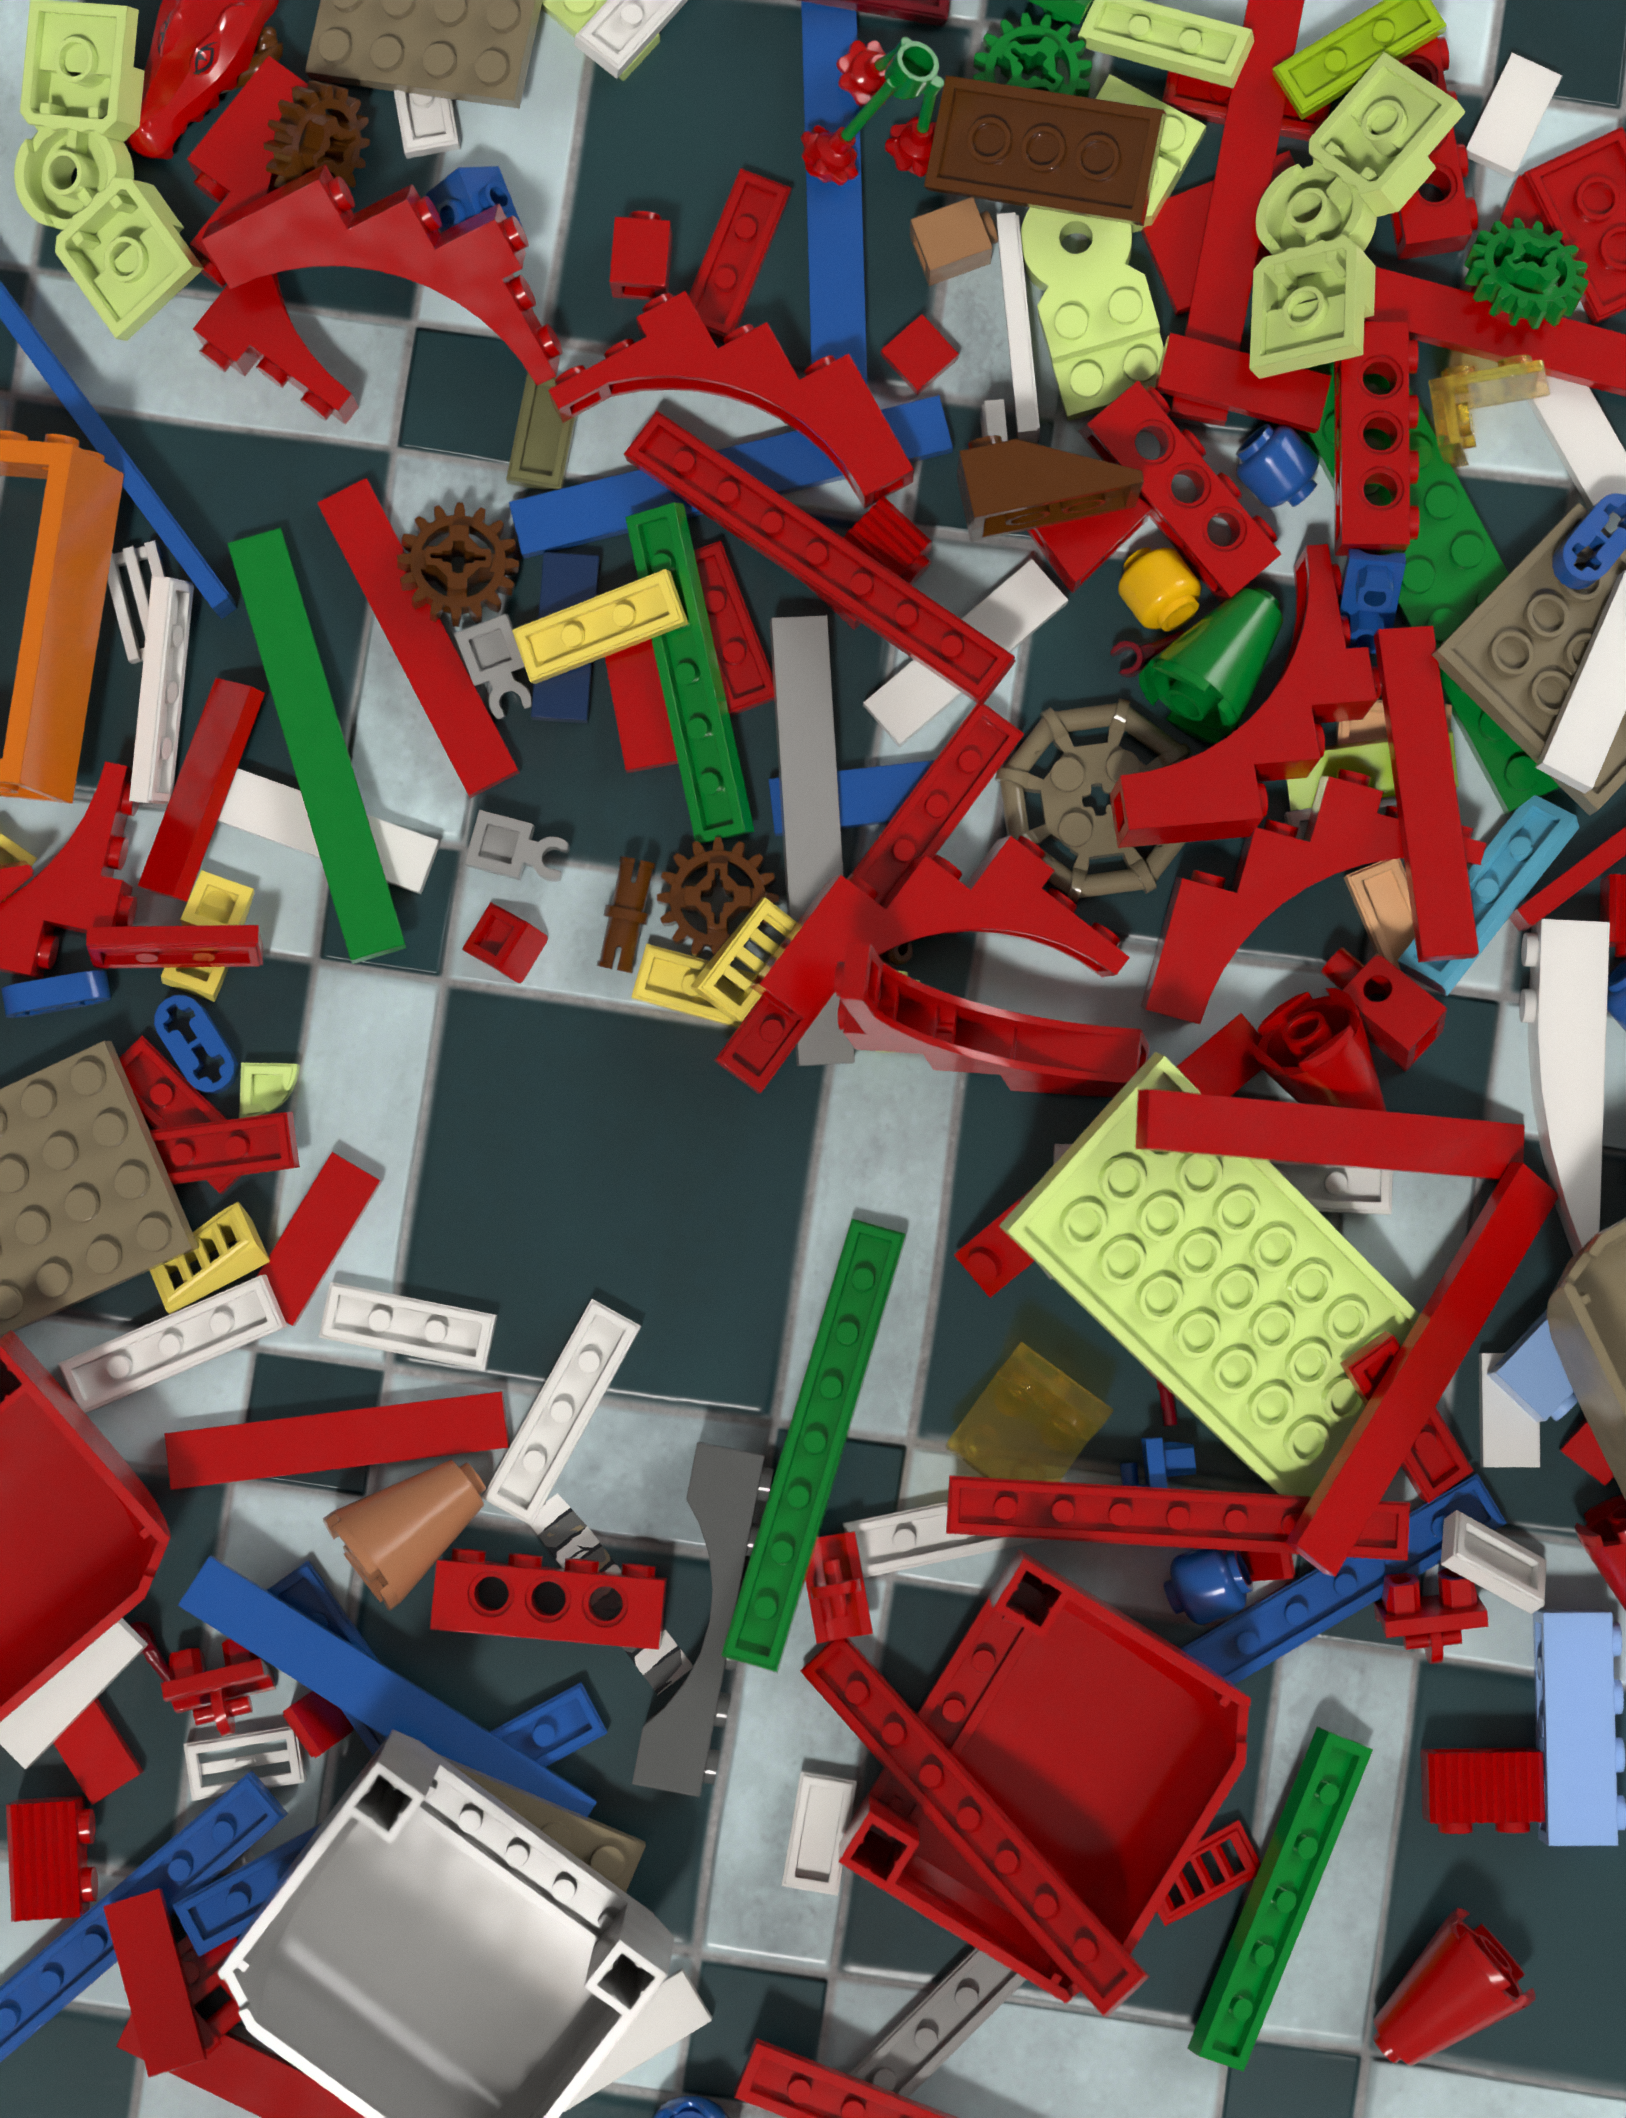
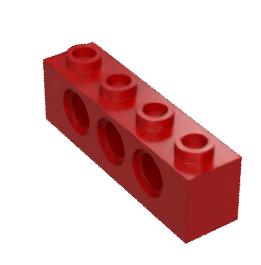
M1436 37L1399 60L1400 63L1457 100L1455 91H1447L1444 71L1449 69V50L1445 37ZM1454 127L1428 155L1436 169L1423 183L1437 186L1442 191L1444 200L1429 202L1417 190L1399 212L1390 214L1398 261L1462 251L1472 236V231L1478 228V213L1473 197L1466 198L1463 177L1468 176L1467 151L1463 143L1456 144Z
M1364 321L1363 355L1334 362L1335 556H1348L1349 549H1359L1365 553L1377 556L1404 553L1410 545V540H1417L1419 507L1410 506V484H1417L1419 453L1418 450H1409V429L1417 428L1419 401L1417 395H1409V374H1416L1419 352L1418 341L1409 340V322ZM1373 373L1382 375L1389 382L1390 392L1384 395L1371 393L1365 387L1363 377ZM1371 428L1384 431L1390 439L1391 447L1382 451L1372 449L1365 442L1363 432ZM1372 483L1384 486L1390 493L1391 503L1386 506L1371 504L1364 495V486Z
M1137 381L1078 430V432L1102 461L1142 471L1144 483L1139 498L1152 508L1149 518L1218 601L1222 602L1233 597L1281 555V552L1274 545L1278 540L1277 536L1264 519L1258 515L1252 518L1238 502L1242 498V494L1235 483L1223 472L1216 475L1204 461L1203 457L1206 455V451L1196 436L1187 429L1180 432L1167 416L1171 410L1163 396L1154 387L1149 385L1144 388ZM1139 432H1149L1158 439L1160 453L1157 459L1149 460L1138 453L1135 440ZM1175 475H1185L1193 481L1196 494L1191 503H1183L1173 495L1171 483ZM1212 517L1221 518L1229 525L1231 539L1227 546H1218L1210 540L1207 526Z
M452 1548L451 1558L442 1557L436 1561L431 1630L659 1650L661 1647L667 1577L655 1576L656 1566L622 1563L621 1573L598 1571L599 1561L565 1558L564 1568L542 1566L543 1556L509 1553L508 1563L485 1561L486 1551ZM497 1577L506 1584L509 1595L503 1607L491 1608L481 1601L479 1586L484 1578ZM554 1582L563 1589L566 1600L561 1611L547 1613L538 1607L535 1600V1592L541 1583ZM611 1587L620 1594L623 1606L619 1615L613 1618H603L596 1614L591 1604L592 1595L596 1589Z

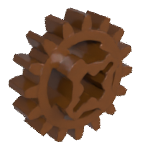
M309 81L307 89L299 86L293 87V102L280 99L278 102L279 110L282 113L280 120H269L268 122L269 128L275 132L274 140L264 143V149L274 154V158L265 167L267 172L278 175L274 183L275 189L326 164L333 178L340 176L348 187L354 188L356 185L352 174L354 168H365L366 165L363 158L359 157L360 149L370 145V139L361 137L360 130L369 121L368 117L356 114L361 105L360 100L349 97L347 89L328 83Z
M457 502L454 515L446 516L445 511L440 505L435 506L433 522L429 523L420 516L415 518V529L418 536L412 534H403L402 547L410 553L397 555V568L410 572L400 578L402 591L416 589L412 597L413 608L416 610L428 603L431 606L430 620L436 622L445 612L451 614L453 627H459L462 614L469 613L473 621L479 624L482 622L483 607L487 606L495 613L501 610L502 602L497 595L498 593L512 596L515 583L505 576L518 574L519 561L506 558L515 552V540H500L499 538L504 532V523L498 520L490 526L485 524L486 509L482 507L475 512L473 517L465 516L463 503ZM449 533V536L437 546H428L435 538ZM469 534L481 539L489 549L480 548L469 537ZM459 556L464 558L462 573L452 572L451 564L453 557ZM426 580L436 581L447 592V596L434 590ZM478 583H489L477 594L467 597V593Z
M715 837L713 851L705 852L703 846L698 841L693 842L694 857L688 860L676 853L673 858L679 868L677 874L662 872L661 875L662 881L671 887L670 892L657 894L658 904L671 906V911L665 913L660 918L663 926L678 925L679 928L672 938L673 942L679 945L688 938L693 941L691 954L695 957H698L705 947L712 948L714 956L732 935V933L728 934L729 924L740 913H750L762 897L767 898L774 905H779L778 895L765 893V888L771 886L776 881L774 873H764L761 875L758 873L764 861L763 857L757 854L747 861L743 858L745 845L740 841L733 847L731 852L724 851L721 837ZM708 865V874L696 886H685L683 888L687 879L696 870ZM729 865L745 873L754 888L738 886L729 876ZM720 875L721 885L724 887L726 896L734 897L733 902L724 903L723 912H720V922L716 924V917L711 905L708 902H703V897L713 895L717 876ZM682 911L697 912L707 922V934L693 928L685 919ZM764 920L759 924L765 927H772Z

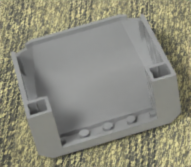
M392 1730L268 1895L218 1971V1975L221 1980L225 1978L240 2007L238 2013L249 2033L366 2118H559L667 1978L674 1936L650 1910L422 1742Z

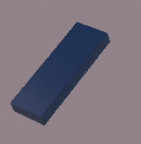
M543 553L538 619L598 596L599 556ZM593 662L533 684L532 720L588 724Z

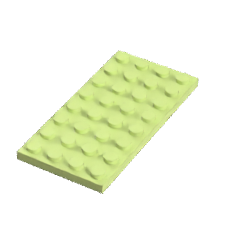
M1155 1052L999 1227L1276 1494L1313 1496L1365 1408L1364 1403L1340 1363L1384 1331L1393 1334L1401 1347L1420 1314L1268 1160L1135 1149L1138 1090L1154 1089L1202 1094L1164 1055Z

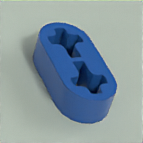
M1619 493L1606 495L1587 511L1556 549L1552 559V568L1555 576L1562 584L1568 588L1578 590L1588 588L1605 575L1625 551L1626 495ZM1614 512L1621 520L1618 522V528L1606 537L1601 530L1609 521V515ZM1589 546L1594 552L1586 561V568L1580 571L1574 566L1577 559L1576 555Z
M105 970L85 971L9 985L1 989L7 1018L46 1014L95 1005L111 1000L107 971Z
M174 995L166 998L155 1012L154 1025L158 1035L187 1081L194 1088L208 1094H219L228 1090L238 1076V1063L234 1053L206 1009L198 1001L185 995ZM175 1008H179L186 1013L194 1011L195 1017L189 1021V1025L197 1039L189 1042L186 1035L181 1031H169L168 1026L174 1021L171 1012ZM201 1047L205 1049L210 1057L214 1059L223 1057L225 1064L219 1068L222 1078L217 1082L208 1077L200 1079L198 1076V1072L204 1068L203 1062L196 1053Z

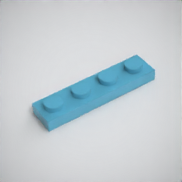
M1534 795L1518 807L1485 849L1481 865H1472L1468 870L1479 954L1471 959L1418 962L1414 939L1397 960L1401 972L1448 996L1580 828L1577 816L1537 795Z

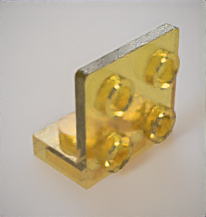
M1516 355L1499 360L1497 368L1475 371V367L1472 365L1455 366L1441 371V378L1429 380L1437 443L1445 464H1451L1452 468L1469 465L1467 449L1477 447L1474 421L1470 410L1550 395L1549 382L1543 360L1532 361V356Z
M1020 1342L946 1442V1449L983 1477L1060 1482L1084 1446L1102 1428L1114 1410L1023 1342Z

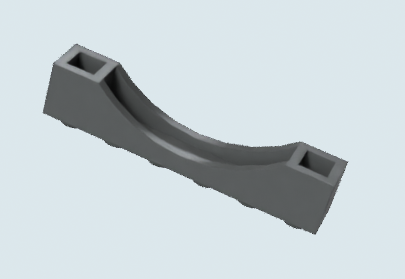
M698 1442L696 1445L686 1500L700 1525L710 1559L713 1588L710 1622L701 1652L688 1678L668 1703L643 1725L632 1780L634 1785L700 1797L703 1783L712 1785L715 1783L720 1750L710 1749L714 1726L725 1728L731 1694L721 1692L725 1669L736 1671L737 1661L724 1658L721 1654L744 1581L742 1576L746 1556L751 1557L760 1524L753 1523L757 1500L767 1502L770 1493L774 1468L763 1466L766 1454Z

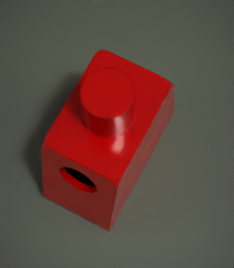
M1138 498L1134 508L1026 531L1065 586L1074 593L1148 521L1152 508L1145 501Z
M1342 947L1322 968L1321 973L1340 990L1349 993L1359 1007L1367 1038L1404 1072L1417 1061L1443 1032L1447 1008L1383 956L1376 954L1364 965ZM1372 994H1379L1386 999L1381 1002H1373L1366 997Z

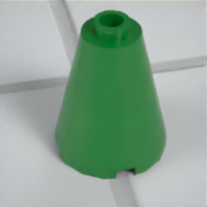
M1242 588L1233 597L1225 600L1146 663L1139 673V686L1145 698L1152 706L1160 699L1171 710L1166 720L1193 738L1210 744H1217L1223 736L1227 738L1239 727L1282 627L1283 616L1280 612L1279 602L1272 594L1261 588H1254L1253 590Z

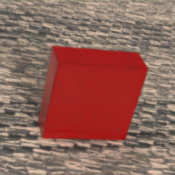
M923 314L881 349V356L916 395H919L959 359L957 351Z

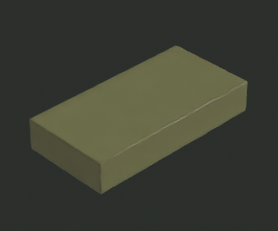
M527 373L506 478L508 484L549 492L563 489L577 416L563 423L556 412L548 391L556 386V377L537 386L529 373Z

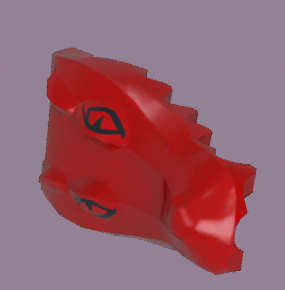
M163 0L159 8L150 53L145 67L139 128L124 143L144 157L171 159L174 155L172 151L173 144L181 134L185 133L187 125L190 122H201L207 110L216 109L220 104L219 94L225 90H233L237 85L238 76L248 71L263 26L276 10L279 0Z

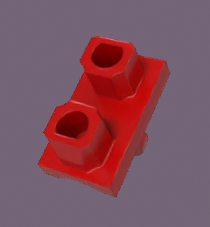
M855 1531L818 1537L805 1580L816 1643L873 1634Z
M1448 1568L1439 1571V1595L1420 1597L1419 1580L1415 1574L1399 1573L1386 1575L1382 1595L1383 1601L1374 1602L1375 1619L1377 1622H1381L1386 1638L1403 1636L1405 1650L1424 1648L1428 1663H1442L1444 1655L1443 1646L1462 1644L1461 1630L1489 1627L1488 1611L1477 1595L1474 1582Z
M226 1639L221 1643L225 1667L211 1671L206 1670L204 1653L199 1648H189L171 1653L169 1655L170 1681L161 1683L163 1700L165 1702L171 1701L177 1714L193 1710L194 1721L197 1726L215 1721L221 1736L235 1733L234 1716L253 1712L250 1695L276 1689L274 1673L262 1658L232 1639Z

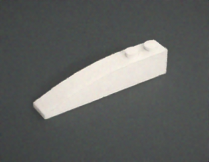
M1541 919L1531 927V933H1524L1522 940L1521 960L1523 966L1530 967L1529 989H1522L1519 1016L1521 1022L1528 1023L1531 1094L1540 1149L1550 1187L1558 1194L1555 1206L1574 1256L1600 1231L1610 922Z

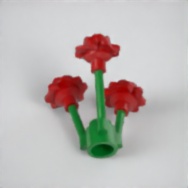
M903 37L898 45L887 54H885L880 43L876 40L870 41L866 46L860 40H855L850 44L848 53L836 62L837 69L843 73L839 77L838 84L842 90L852 95L858 106L864 107L846 128L840 127L835 133L824 129L820 125H816L811 132L804 131L801 135L804 145L801 155L805 161L807 172L811 176L818 177L823 183L834 181L841 186L848 179L853 180L858 175V170L855 166L857 152L851 148L856 141L855 135L877 110L885 104L891 95L898 99L907 100L917 98L923 93L919 117H913L906 124L891 126L889 133L891 138L886 140L884 147L893 156L898 170L909 171L918 177L925 176L936 123L931 122L936 96L944 86V80L937 75L939 69L937 56L927 45L912 41L908 37Z

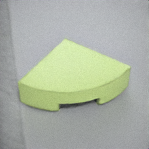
M241 1063L239 1118L267 1115L279 1108L295 1088L300 1065Z

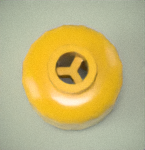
M1145 547L1134 552L1123 565L1125 572L1119 580L1118 593L1142 626L1147 629L1162 628L1163 631H1172L1184 625L1195 615L1199 608L1197 600L1201 593V583L1175 549L1162 547L1151 550V548Z

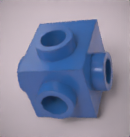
M499 166L458 167L426 193V196L433 202L441 218L442 227L439 228L440 233L497 204H500L507 218L515 216L521 224Z

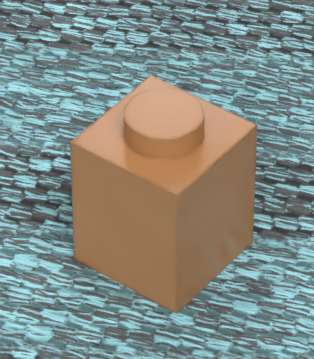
M973 197L910 219V238L928 286L991 264L992 244L998 243L996 229L988 211L979 213Z

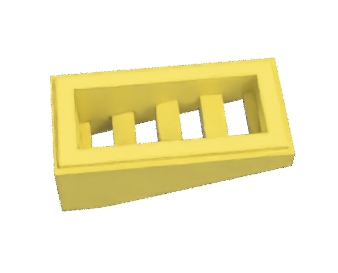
M765 897L761 898L690 986L692 990L734 1021L742 1022L762 996L752 989L750 985L769 961L768 959L764 963L744 947L748 939H751L769 953L771 958L780 945L757 929L759 924L764 920L783 936L787 937L797 923ZM735 957L756 973L750 981L730 966ZM721 976L741 990L736 999L716 984Z
M239 1202L225 1208L193 1232L199 1247L198 1249L150 1270L163 1305L169 1314L182 1309L270 1262L252 1218ZM237 1240V1243L229 1248L228 1243ZM217 1250L220 1256L211 1261L209 1253ZM198 1260L202 1270L193 1275L189 1264ZM179 1270L184 1283L175 1289L169 1274Z

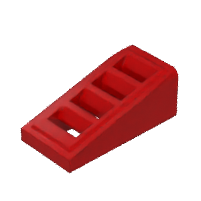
M1239 1819L1202 1836L1187 1862H1191L1203 1887L1192 1892L1183 1871H1181L1175 1883L1182 1898L1172 1902L1167 1894L1157 1910L1163 1925L1167 1926L1191 1914L1257 1876L1261 1863ZM1228 1839L1231 1840L1244 1866L1234 1872L1220 1846L1221 1843ZM1209 1850L1223 1876L1214 1882L1200 1856Z

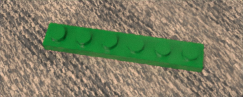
M674 502L626 516L625 519L638 579L664 569L670 571L689 623L654 637L651 640L695 842L708 844L714 842L715 837H721L723 840L755 832L684 504Z
M1318 1726L1316 1727L1187 2047L1188 2050L1197 2056L1244 2072L1373 1749Z

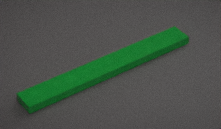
M281 528L227 543L352 964H356L406 949L405 940Z
M851 1219L721 1654L724 1658L774 1673L779 1671L907 1238L905 1233Z

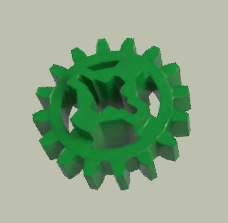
M1022 13L1020 27L1013 28L1011 23L1004 19L1000 21L999 31L1001 37L997 38L992 34L986 33L983 37V48L987 53H975L973 67L981 72L973 75V80L997 83L995 69L998 66L1001 68L1000 74L1008 79L1006 85L1087 98L1089 96L1091 84L1084 80V78L1091 75L1092 61L1078 60L1084 54L1086 44L1084 40L1069 43L1068 39L1071 32L1069 24L1063 25L1058 31L1051 29V15L1045 14L1039 26L1032 25L1028 13ZM1027 43H1035V44H1030V45H1021V44H1027ZM1060 58L1064 61L1068 71V85L1063 83L1064 77L1056 72ZM1035 70L1042 73L1041 78L1033 76L1029 81L1022 78L1023 73L1030 75Z
M1514 218L1509 229L1498 220L1493 223L1490 232L1485 230L1479 232L1464 263V266L1469 269L1464 280L1465 284L1478 286L1473 296L1476 302L1488 300L1492 303L1489 314L1493 317L1503 311L1509 314L1510 325L1516 326L1520 318H1525L1532 329H1538L1543 318L1552 326H1557L1563 315L1571 317L1588 285V280L1583 278L1588 266L1585 262L1573 261L1579 248L1576 245L1564 247L1560 243L1563 233L1559 230L1549 236L1543 233L1542 222L1536 221L1532 229L1525 228L1520 218Z

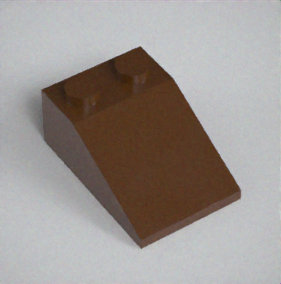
M999 435L975 439L968 443L969 449L959 452L957 482L971 542L1134 508L1144 483L1141 470L1018 439L1002 442V438Z

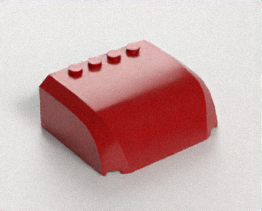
M12 1330L0 1338V1722L145 1599L171 1538L165 1517L140 1478Z
M1018 1549L997 1580L916 1714L1131 1954L1246 1765V1737L1251 1698L1191 1655ZM883 1767L839 1842L838 1862L1065 2004L1071 2001L1073 1996L1081 1992L1079 1988L893 1776Z

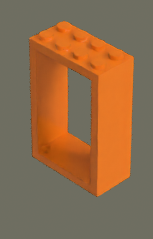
M0 430V476L47 479L3 758H0V797L72 804L124 474L104 462V455L94 451L83 450L79 448V440L60 434H46L44 442L28 441V437L21 433Z

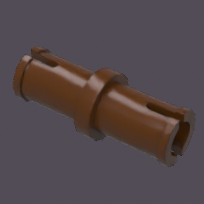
M620 856V866L611 905H605L603 916L608 917V922L597 966L612 969L616 949L621 947L617 970L633 973L632 966L641 924L647 925L649 914L644 913L653 869H655L656 864L641 860L636 882L632 883L635 859Z

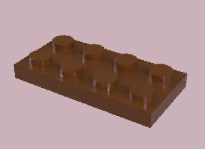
M946 75L924 187L928 191L1144 226L1166 113L1163 109Z

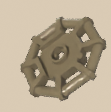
M1119 698L1118 703L1060 711H1053L1052 708L1044 710L1040 713L1041 720L1005 767L998 769L995 780L1000 782L1007 837L1012 836L1017 839L1019 836H1024L1038 846L1051 837L1055 841L1061 842L1070 849L1071 853L1077 856L1071 871L1043 850L1046 853L1043 861L1055 870L1047 881L1065 893L1075 903H1078L1079 898L1143 890L1146 894L1157 888L1156 881L1186 843L1156 845L1146 859L1143 860L1134 847L1118 848L1111 804L1106 806L1105 815L1095 816L1093 807L1083 806L1082 798L1090 796L1091 787H1102L1104 794H1110L1120 775L1146 772L1176 764L1188 759V756L1192 753L1187 743L1180 744L1130 707L1129 700ZM1110 726L1107 743L1074 747L1068 732ZM1124 731L1156 753L1158 757L1148 765H1144L1134 753L1120 747L1119 743ZM1053 742L1054 746L1062 754L1060 759L1053 765L1051 771L1044 779L1029 774L1030 769L1050 743ZM1024 792L1039 793L1044 825L1030 831ZM1122 855L1127 866L1125 870L1087 875L1089 860Z

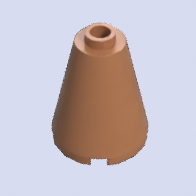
M449 1460L332 1511L323 1518V1522L333 1539L340 1537L345 1543L343 1546L345 1553L343 1554L374 1596L380 1602L384 1601L386 1608L391 1611L403 1601L482 1509L484 1503L480 1494L486 1490V1487L475 1470L467 1462L458 1467L455 1462Z

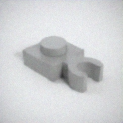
M503 614L454 633L474 686L490 681L493 690L489 697V706L497 719L506 717L501 701L504 694L509 691L516 692L520 696L525 709L532 707L531 691L525 684L517 681L513 673L525 668L512 632L514 628L508 614Z
M479 810L464 864L467 867L516 880H521L524 866L527 865L533 867L536 873L544 880L557 882L561 881L563 874L556 869L547 868L544 865V856L551 850L569 853L570 846L559 837H546L539 842L533 841L534 824Z

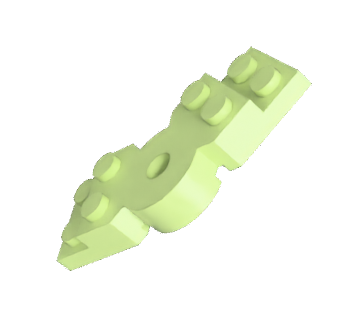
M30 0L20 113L28 124L35 126L38 132L31 140L26 138L17 153L14 167L17 195L24 209L34 220L49 227L62 230L56 236V255L115 339L128 341L204 269L179 233L184 227L156 187L152 184L134 180L132 159L124 144V141L139 128L145 71L133 67L139 10L122 5ZM77 167V177L72 184L71 176L73 170Z
M1385 52L1310 137L1309 154L1313 157V165L1302 168L1299 164H1296L1286 169L1269 185L1260 200L1256 213V232L1271 256L1264 257L1253 269L1249 369L1259 379L1363 355L1364 318L1374 316L1376 266L1364 251L1373 237L1377 217L1399 212L1433 173L1436 166L1428 158V155L1466 113L1456 99Z
M1109 74L1096 99L1163 109L1166 113L1144 226L1030 207L1021 227L1025 271L1031 282L1040 290L1045 291L1037 305L1038 319L1067 421L1101 412L1137 381L1144 388L1149 385L1155 388L1164 346L1145 274L1128 266L1132 248V233L1142 231L1143 227L1153 224L1206 133L1205 124ZM1074 233L1083 234L1091 241L1090 247L1079 254L1067 252L1061 246L1064 238Z

